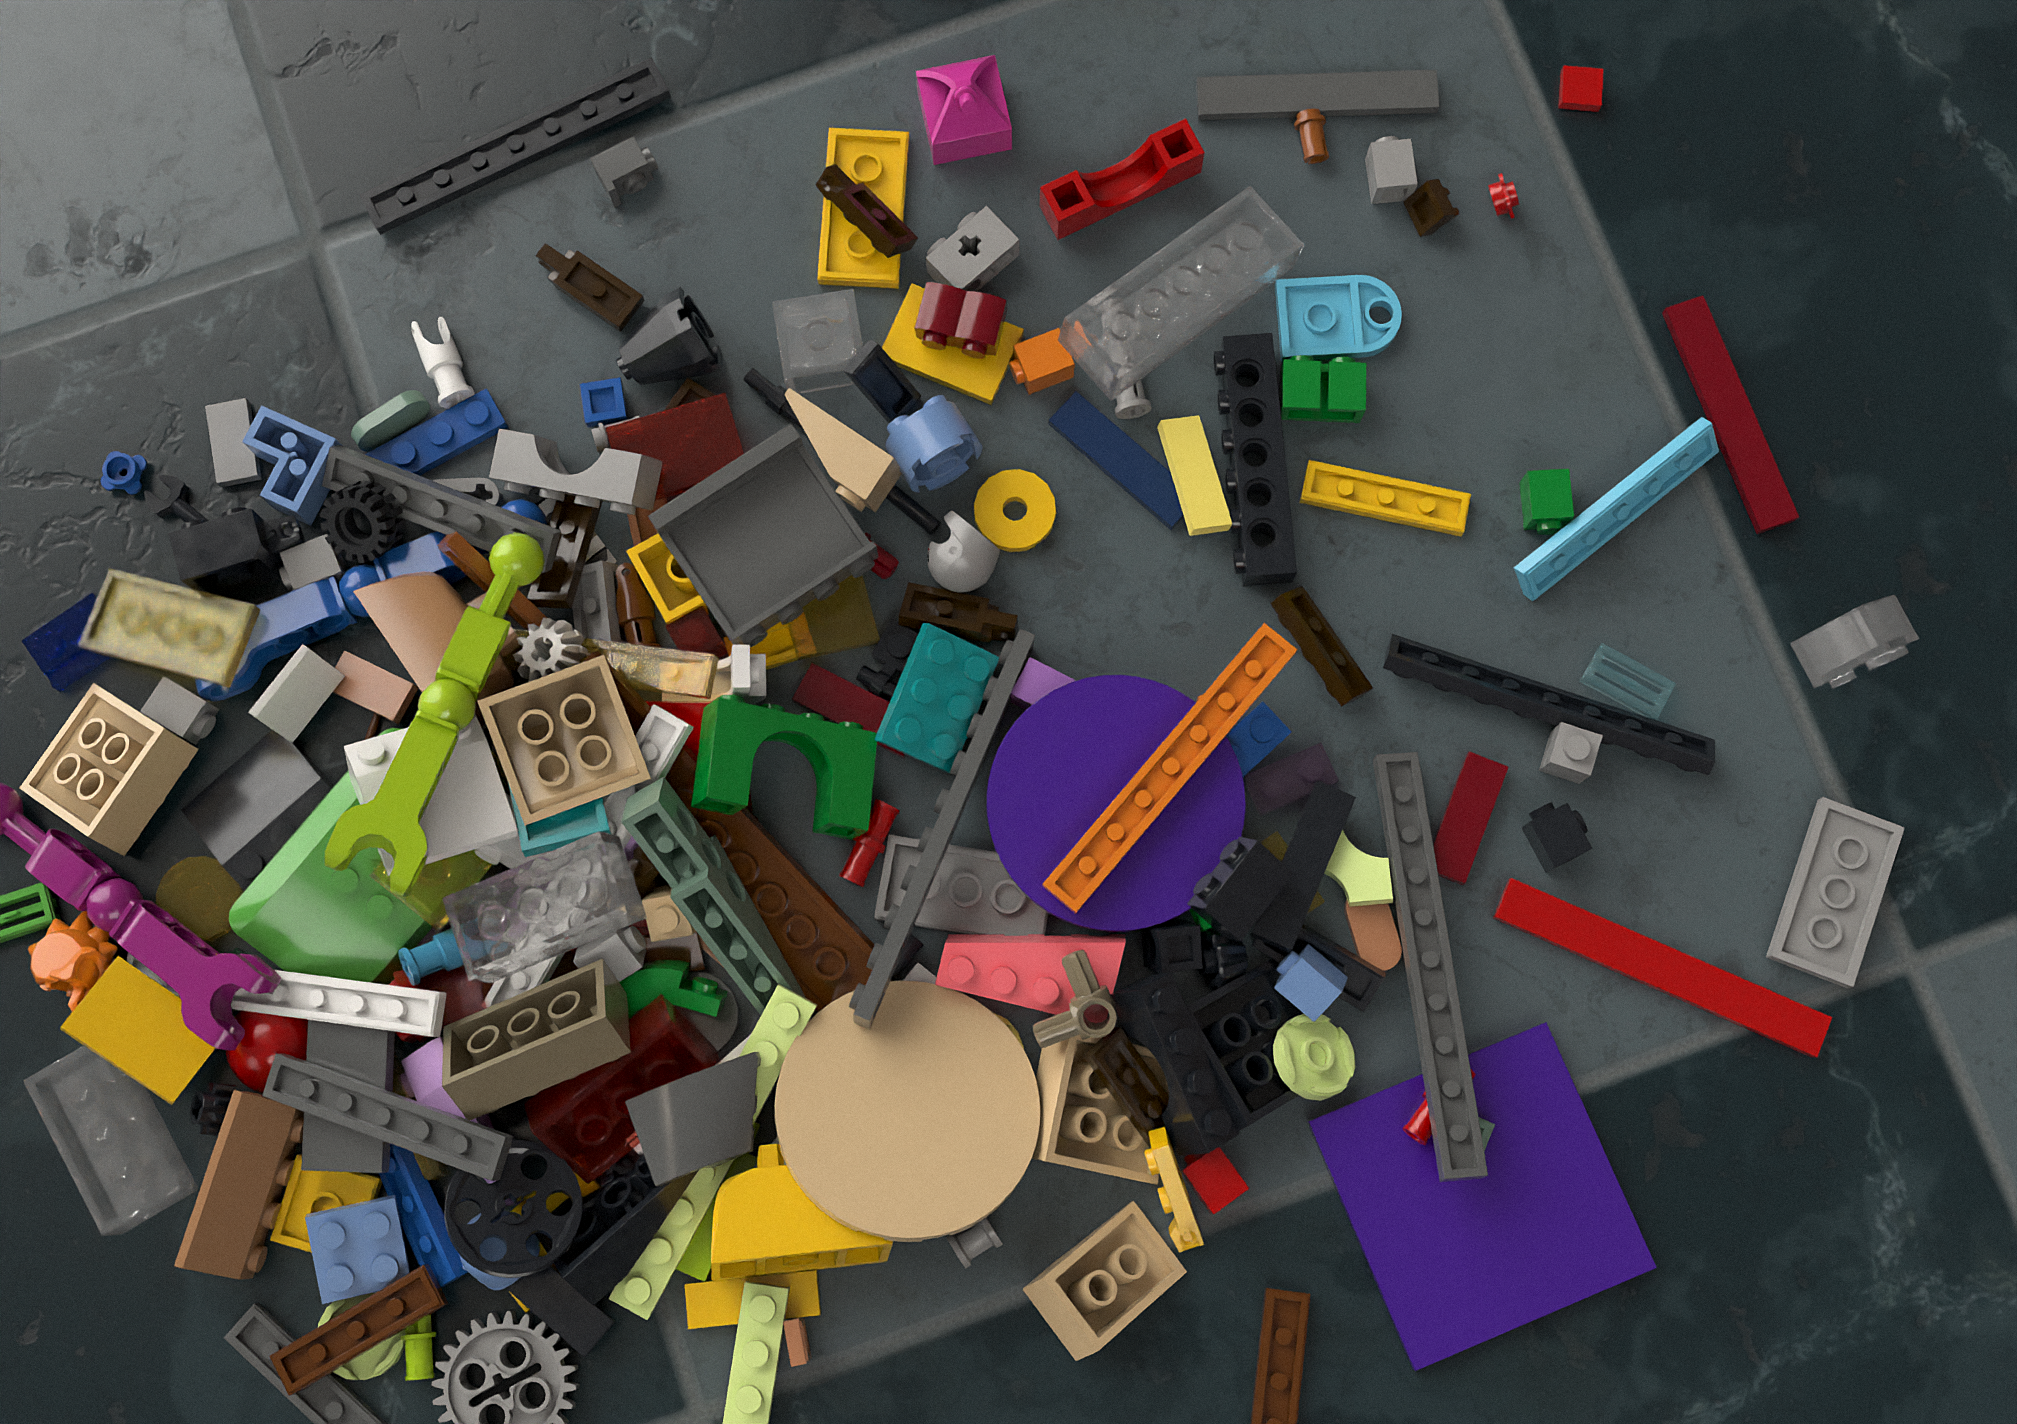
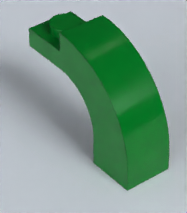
M669 959L645 962L642 968L619 982L627 993L629 1026L636 1011L656 1003L673 1004L717 1017L724 1008L728 991L719 989L717 982L707 978L694 977L692 981L688 980L687 976L691 963Z

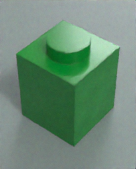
M1550 469L1526 472L1519 482L1524 530L1537 529V534L1540 535L1556 534L1574 518L1570 470Z

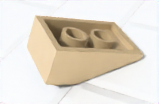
M789 388L784 395L828 474L838 485L835 492L841 496L842 500L858 511L862 512L866 506L876 513L901 476L900 466L895 458Z
M1132 1201L1053 1262L1027 1284L1023 1291L1075 1361L1099 1351L1187 1271L1137 1204Z

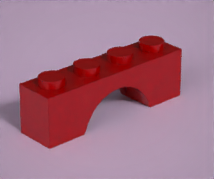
M1185 118L1149 135L1140 148L1111 167L1092 173H1082L1075 170L1041 186L1039 206L1054 235L1059 240L1201 173L1205 152Z

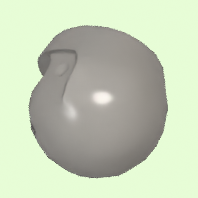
M951 510L943 517L951 530V536L943 544L931 541L927 553L928 567L932 577L942 587L958 593L970 592L978 589L988 581L994 572L1000 549Z

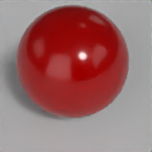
M239 1010L234 1016L237 1022L245 1029V1036L236 1050H226V1056L235 1076L248 1088L263 1094L276 1053L288 1054L306 1061L308 1019Z

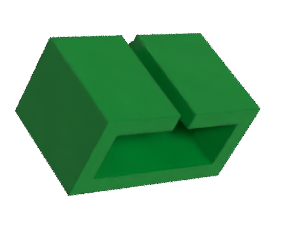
M1307 355L1293 356L1290 360L1284 359L1279 373L1281 420L1360 423L1366 411L1367 363L1356 362L1355 359L1350 357H1336L1329 361L1328 364H1321V361H1315L1313 357Z

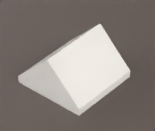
M302 644L248 713L293 743L345 676Z

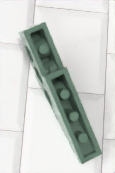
M662 777L627 797L621 823L672 888L670 898L758 1013L762 1015L779 984L806 998L718 838L715 835L709 838L667 780Z

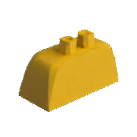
M780 1144L759 1146L757 1168H752L728 1178L717 1192L713 1211L711 1243V1280L713 1281L888 1261L893 1241L884 1240L885 1238L870 1235L859 1230H851L821 1211L801 1190L788 1170L787 1165H784Z

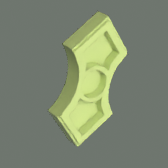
M1342 830L1324 874L1333 878L1342 887L1349 907L1393 903L1389 859L1374 857L1361 852L1351 844Z

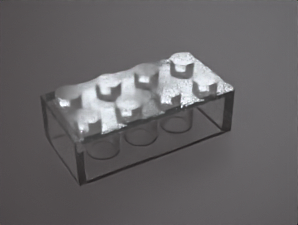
M601 831L442 898L468 980L473 982L493 983L647 918L620 837Z
M82 1046L23 1080L102 1236L122 1235L199 1190L146 1087L87 1047Z

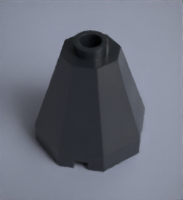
M679 287L666 294L619 346L621 356L617 358V364L627 380L633 378L640 385L708 375L722 367V353L719 346L711 349L708 342L710 338L714 337V334L694 300L689 295L684 297V290Z

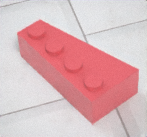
M948 934L935 985L1058 1015L1070 1010V1000L1075 996L1062 965V958L1074 951L1084 950L1087 953L1099 985H1106L1110 994H1112L1126 943L1125 934H1110L1107 936H1088V934H1071V936H1044V934H1028V936ZM1094 1004L1087 1007L1084 1015L1089 1021L1100 1023L1107 1019L1108 1010L1102 1005Z

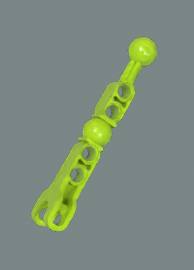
M514 532L502 536L492 547L489 562L495 576L480 608L477 609L469 605L465 610L436 671L435 681L427 686L420 695L419 710L411 722L374 799L367 804L356 805L348 809L338 819L325 850L326 867L336 871H343L347 869L359 851L369 847L380 848L389 853L394 860V867L390 874V891L402 897L410 895L427 861V841L425 833L419 825L457 744L459 731L468 726L474 718L475 702L493 669L511 626V622L504 620V617L518 587L533 583L544 568L545 558L543 550L538 541L528 534Z

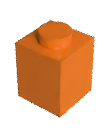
M1060 328L1013 345V360L1009 361V367L1016 384L1024 383L1026 391L1030 395L1074 378L1075 363Z

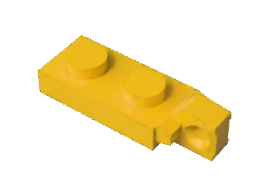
M1162 1127L1149 1131L1151 1148L1144 1150L1151 1175L1160 1174L1164 1187L1158 1188V1193L1165 1214L1174 1213V1218L1168 1227L1170 1237L1179 1252L1204 1245L1203 1237L1166 1128Z

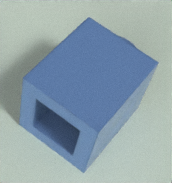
M1307 944L1299 954L1292 950L1278 965L1276 970L1280 973V976L1274 988L1315 1022L1342 993L1348 977Z

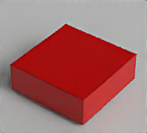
M1564 65L1560 73L1559 109L1599 112L1602 106L1604 69Z

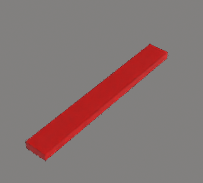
M1513 878L1508 879L1493 916L1495 920L1812 1058L1818 1057L1832 1020L1831 1016Z

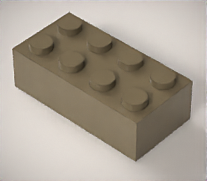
M600 959L444 1026L443 1089L467 1120H473L631 1053L627 993L604 959Z

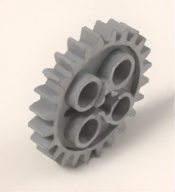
M515 1310L506 1312L503 1323H501L496 1312L489 1313L487 1327L479 1318L471 1320L473 1334L471 1335L463 1329L457 1330L455 1334L460 1345L447 1344L443 1347L445 1352L451 1357L450 1361H439L435 1364L439 1370L445 1372V1377L432 1381V1386L444 1389V1395L432 1402L433 1405H446L448 1410L438 1419L439 1423L452 1420L454 1424H489L486 1418L487 1409L491 1404H497L505 1412L504 1424H567L569 1421L561 1413V1410L572 1409L577 1404L566 1397L567 1392L580 1388V1384L568 1381L567 1376L579 1369L578 1365H565L564 1359L573 1351L572 1347L559 1350L556 1345L562 1337L557 1333L550 1337L545 1335L548 1325L543 1321L535 1328L532 1327V1313L525 1314L520 1323H517ZM513 1341L522 1344L526 1351L525 1360L520 1366L511 1364L507 1359V1348ZM473 1363L481 1365L485 1370V1382L480 1388L472 1386L467 1379V1370ZM536 1363L541 1365L539 1372L514 1384L509 1388V1392L505 1391L496 1394L477 1406L471 1405L470 1401L472 1398L499 1385L503 1378L517 1375ZM531 1382H537L545 1389V1401L541 1406H534L527 1400L526 1389Z

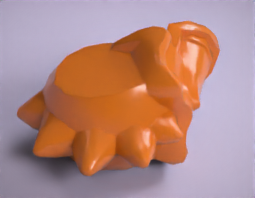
M83 911L70 927L60 919H54L48 928L46 936L39 942L29 946L28 951L31 956L30 969L36 983L43 990L48 992L55 989L65 991L66 996L70 997L68 1006L73 1012L116 959L113 956L118 950L117 946L108 942L110 938L108 932L97 927L93 928L87 911Z

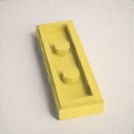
M1199 415L1161 420L1157 429L1189 535L1229 531L1232 526V520Z

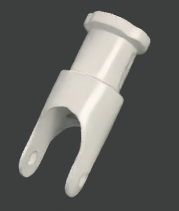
M438 318V328L444 344L428 342L423 337L418 323L413 321L411 324L412 335L428 377L434 379L440 394L438 396L439 406L449 409L475 395L473 388L468 386L461 371L463 362L444 318Z

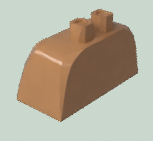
M425 571L402 574L353 591L421 692L435 681L436 671L467 607L470 605L479 609L486 595L484 593L465 603L460 594L442 576L434 572ZM511 626L501 652L477 701L513 688L514 679L507 662L503 658L520 645L517 640L518 636ZM476 701L475 714L482 727L485 724V720Z

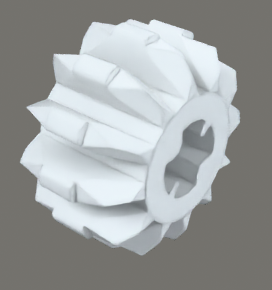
M543 618L540 627L535 624H528L530 635L527 638H517L518 643L523 646V649L513 654L515 660L521 663L517 671L520 676L529 679V682L580 664V659L590 655L587 649L581 646L585 640L582 633L573 630L572 624L565 620H558L556 622L551 618Z

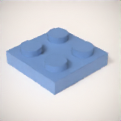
M396 1195L306 1215L305 1220L322 1304L378 1292L411 1272Z

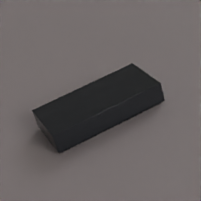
M869 340L843 370L888 423L899 416L906 415L921 397V394L875 341Z

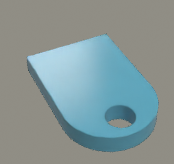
M1347 275L1278 279L1275 282L1281 362L1284 359L1290 360L1291 357L1297 355L1311 356L1315 360H1331L1336 357H1370L1386 349L1394 340L1400 327L1402 311L1398 297L1386 283L1375 277ZM1378 306L1384 307L1389 311L1391 320L1385 324H1378L1370 318L1369 310Z

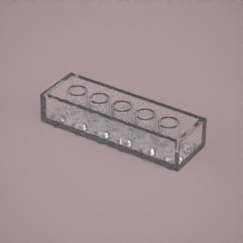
M1249 186L1064 318L1058 341L1112 401L1292 270L1304 244L1258 193Z

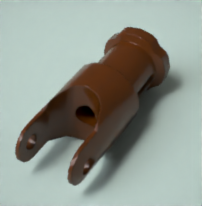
M630 563L620 564L616 570L618 583L616 612L619 626L625 630L629 649L625 652L626 660L645 661L656 658L663 654V647L657 644L653 622L656 620L653 600L642 586L641 578L636 568ZM639 630H641L642 642L640 639Z

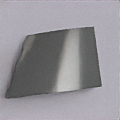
M752 1052L709 1067L625 1101L655 1186H662L702 1168H714L753 1151L755 1131L753 1116L756 1113L758 1097L755 1095L757 1067L761 1063L759 1052Z

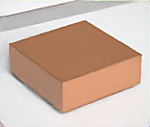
M799 1317L785 1320L783 1325L791 1367L807 1364L812 1357L805 1318Z

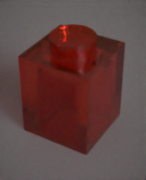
M703 606L665 626L686 664L712 662L728 653Z

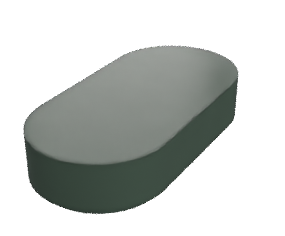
M405 391L360 419L354 425L351 437L361 451H372L421 422L427 416L430 404L420 391Z

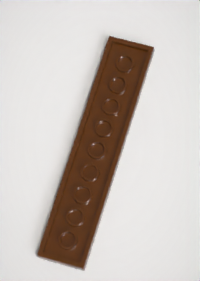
M598 651L592 652L583 662L602 655ZM607 661L632 730L636 736L651 707ZM684 744L665 779L709 838L713 835L718 838L806 999L817 1004L818 1006L815 1010L819 1012L836 999L855 991L858 983L866 985L872 972L866 965L875 944L746 808H743L734 815H727L691 807L697 756Z

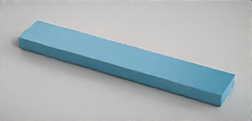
M1703 417L1698 419L1516 565L1514 569L1523 595L1532 601L1536 600L1716 455L1719 449L1712 423Z

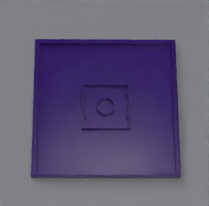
M1547 1022L1468 1054L1470 1069L1476 1074L1472 1082L1478 1117L1495 1124L1484 1151L1488 1176L1485 1178L1440 1182L1433 1136L1431 1135L1428 1143L1424 1146L1413 1140L1403 1131L1404 1125H1407L1424 1101L1422 1096L1425 1092L1423 1074L1307 1122L1414 1371L1657 1268Z

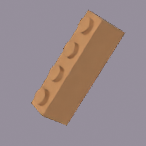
M233 1091L174 1266L238 1280L251 1279L255 1272L258 1273L261 1270L267 1256V1247L264 1246L269 1229H273L281 1207L278 1201L283 1186L288 1185L295 1162L292 1159L297 1144L303 1142L304 1111L263 1097V1094Z

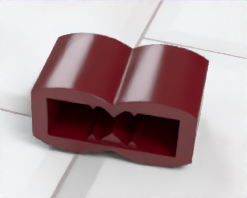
M926 282L914 328L916 338L921 339V343L931 349L944 350L946 346L961 348V352L964 355L976 359H984L986 355L996 356L1008 310L1007 300L987 293L965 291L946 284Z

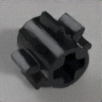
M208 1082L206 1092L197 1091L190 1107V1119L193 1124L201 1125L200 1134L219 1135L233 1091L236 1090V1085Z

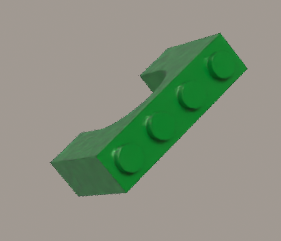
M721 695L703 708L691 807L727 815H734L747 807L753 759L758 747L764 742H783L799 750L807 758L815 773L817 790L812 832L852 840L869 830L877 741L874 739L877 733L863 730V725L855 722L836 724L824 721L825 718L819 714L802 713L796 715L785 712V708L780 705L762 704L757 706L745 703V699L737 695Z

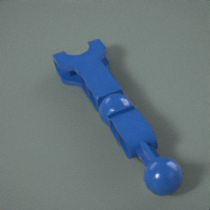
M518 499L509 501L501 507L547 525L546 515L533 502ZM438 531L396 547L386 552L382 557L374 559L375 566L363 564L352 567L343 574L340 581L333 575L329 579L311 583L244 611H234L227 606L212 604L185 616L177 625L180 639L185 644L196 649L220 645V653L216 660L200 670L195 677L199 696L209 701H220L251 689L257 682L263 667L269 661L299 649L302 644L306 646L345 629L349 624L357 623L355 615L370 617L353 592L354 590L402 574L422 571L434 572L442 576L450 585L460 581L466 574L438 549L439 546H437L446 535ZM473 546L481 555L489 552Z

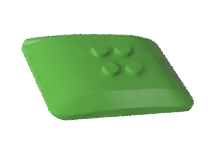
M401 728L386 729L378 736L401 730ZM348 770L234 902L229 912V923L231 929L239 937L284 971L389 985L401 973L405 974L399 959L398 950L402 948L411 950L433 941V936L439 934L464 904L459 899L462 895H468L483 876L482 869L485 865L488 866L489 862L475 854L476 849L425 864L413 890L407 897H402L390 891V876L386 872L377 848L369 847L359 851L347 869L343 871H336L326 867L325 850L338 819L348 809L360 805Z

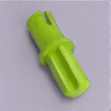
M430 1314L404 1330L405 1335H400V1340H405V1381L435 1378V1373L433 1372L432 1337L436 1336V1332L431 1331Z

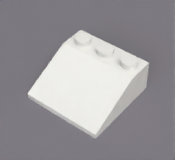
M474 714V718L468 726L459 731L457 744L419 825L424 831L427 841L426 864L519 836L492 753L476 714ZM408 728L344 746L350 780L360 805L367 804L374 799ZM377 848L386 872L390 876L394 867V860L385 850Z

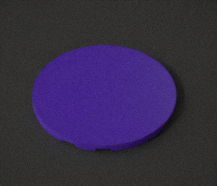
M1101 675L1077 680L1051 691L1031 705L1015 721L999 746L991 767L987 788V817L993 844L1003 867L1010 878L1033 903L1062 921L1078 927L1104 932H1131L1166 923L1191 909L1187 903L1194 896L1193 889L1203 876L1212 873L1221 861L1220 854L1230 842L1241 837L1244 826L1246 807L1245 787L1237 756L1227 737L1221 741L1076 914L1042 887V884L1196 702L1183 693L1154 680L1127 675Z

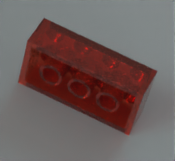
M662 994L629 1019L631 1053L621 1056L613 1062H607L581 1073L573 1079H567L543 1089L525 1103L531 1132L555 1155L563 1158L571 1169L587 1184L591 1183L640 1143L625 1101L721 1063L716 1048Z

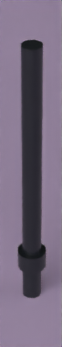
M752 368L746 374L743 381L766 399L765 404L778 415L783 413L804 430L784 395L787 390L781 385L776 387L757 370ZM893 486L886 499L927 533L932 535L939 528L941 522L898 486Z

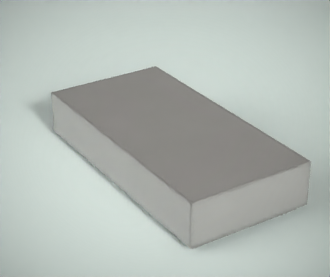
M243 398L205 406L217 484L220 487L261 480L259 457L242 443L253 422L250 402Z

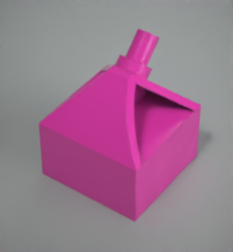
M995 55L916 71L917 91L934 165L1012 149V127Z

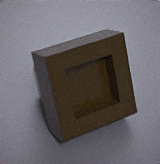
M1439 179L1427 180L1403 202L1420 237L1432 235L1441 226L1449 223L1459 214L1458 208H1453L1449 201V190L1442 186Z

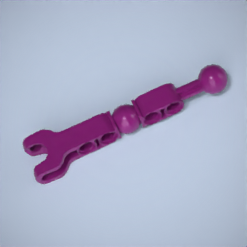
M0 783V835L5 834L31 855L25 865L26 869L77 910L87 911V915L95 927L108 932L112 938L117 940L120 946L171 986L180 995L182 1017L185 1026L190 1031L217 1049L236 1050L245 1036V1029L232 1015L231 1003L235 993L240 988H243L252 994H273L281 982L280 975L256 955L220 954L167 911L152 901L143 900V895L136 885L122 879L107 863L78 840L57 829H49L47 833L41 830L23 815V802L17 791Z

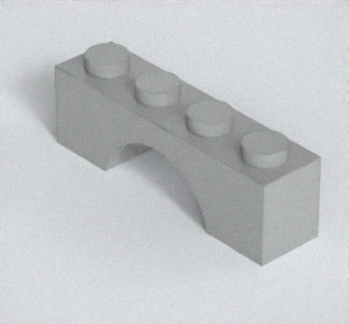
M499 429L489 478L505 482L504 490L529 495L531 487L540 489L539 497L563 502L565 494L575 496V504L599 508L600 501L611 503L610 510L635 515L636 508L653 511L663 461L642 454L605 448L599 459L590 468L571 475L564 468L559 458L557 442L533 434Z

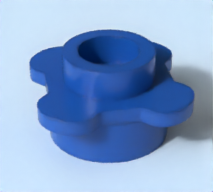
M119 451L111 452L106 457L102 467V487L108 491L122 489L130 495L138 493L142 488L140 482L142 471L147 468L146 459L141 455L130 457ZM127 470V475L121 476V471Z

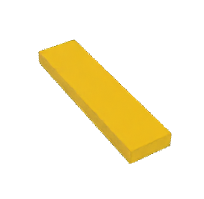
M1309 460L1299 503L1461 537L1465 530L1471 494Z

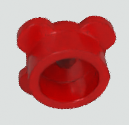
M1501 173L1498 174L1499 182L1488 185L1497 216L1509 213L1510 218L1513 219L1515 217L1512 207L1520 205L1513 181L1505 184Z

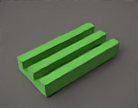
M41 882L0 896V908L39 895L41 902L0 915V926L41 912L45 914V916L0 930V943L48 928L54 919L61 920L60 915L56 914L55 908L58 906L56 899L52 898L51 889Z

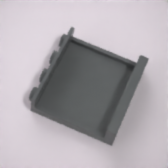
M792 423L648 515L653 527L733 645H750V648L757 645L768 635L766 631L779 622L782 625L792 622L803 613V606L815 598L818 601L827 599L839 589L838 583L851 575L857 578L867 573L875 565L873 560L878 558L876 545L873 541L870 543L803 446L801 436Z

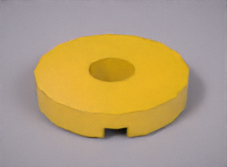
M1021 469L1003 470L989 477L978 490L974 502L975 524L979 532L998 549L1008 552L1027 551L1035 547L1036 544L1040 543L1050 534L1056 518L1055 497L1047 483L1036 474ZM1013 501L1022 503L1027 509L1026 515L1020 520L1013 521L1008 519L1003 513L1006 504Z

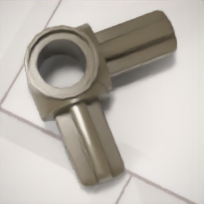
M1084 950L1074 951L1062 958V965L1075 996L1070 1000V1010L1033 1025L1034 1036L1041 1048H1046L1079 1034L1082 1040L1090 1037H1104L1115 1027L1117 1019L1115 1001L1111 997L1107 986L1099 985L1087 953ZM1099 1004L1108 1010L1109 1016L1103 1022L1094 1023L1085 1017L1084 1011L1091 1005Z

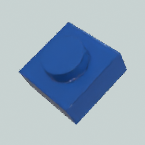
M620 377L580 384L584 419L588 428L596 427L600 422L603 425H608L628 419L624 387Z

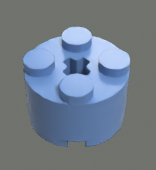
M944 395L932 397L924 404L922 409L909 417L907 415L899 416L887 426V431L890 435L886 441V450L889 455L895 458L900 466L901 474L914 492H920L918 486L925 485L931 491L952 482L969 469L966 461L971 455L974 454L975 458L978 459L982 452V444L955 403L947 401Z

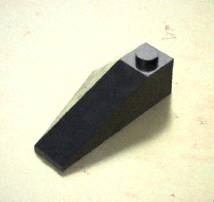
M643 1155L638 1158L635 1168L619 1177L611 1173L601 1179L602 1187L584 1197L582 1196V1215L576 1236L567 1251L554 1263L563 1279L594 1306L629 1274L699 1170L662 1186H655L647 1161ZM567 1198L551 1214L555 1216L566 1215L572 1208L571 1199ZM535 1233L548 1254L552 1249L550 1238L545 1234Z

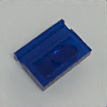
M90 593L22 640V643L41 671L50 680L52 687L59 692L130 644L105 605L94 593Z

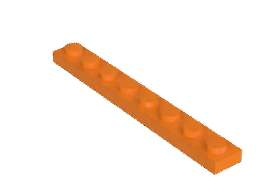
M1263 623L1044 881L1042 887L1076 914L1292 659L1298 649L1266 623Z

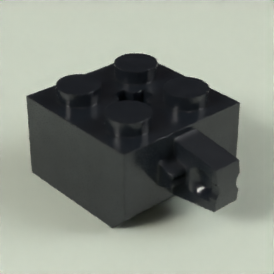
M244 507L229 509L222 513V517L207 522L205 520L187 522L181 526V530L168 533L180 580L207 601L278 580L281 576L279 568L284 567L280 552L305 543L301 525L296 517L289 516L264 520L253 509Z

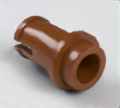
M1307 109L1299 112L1296 115L1297 121H1295L1294 127L1295 130L1300 132L1304 163L1316 164L1327 160L1330 156L1329 151H1327L1323 125L1326 123L1325 116L1321 115L1319 109Z

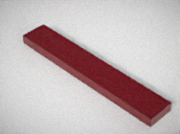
M1702 295L1665 308L1662 315L1705 415L1713 425L1717 443L1756 534L1796 521L1799 518L1797 510L1704 296Z

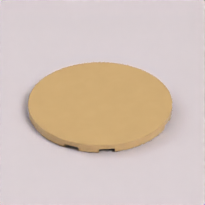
M891 981L870 1029L854 1023L853 1014L855 1010L849 1008L854 991L843 995L819 1011L807 1023L800 1036L797 1035L781 1066L776 1087L774 1117L777 1137L781 1147L780 1150L788 1170L801 1190L821 1211L854 1231L859 1230L889 1241L922 1242L924 1239L937 1238L948 1234L949 1236L972 1227L999 1208L1011 1195L1021 1181L1036 1147L1040 1126V1097L1031 1063L1023 1047L1005 1023L991 1010L969 996L950 988L927 982Z

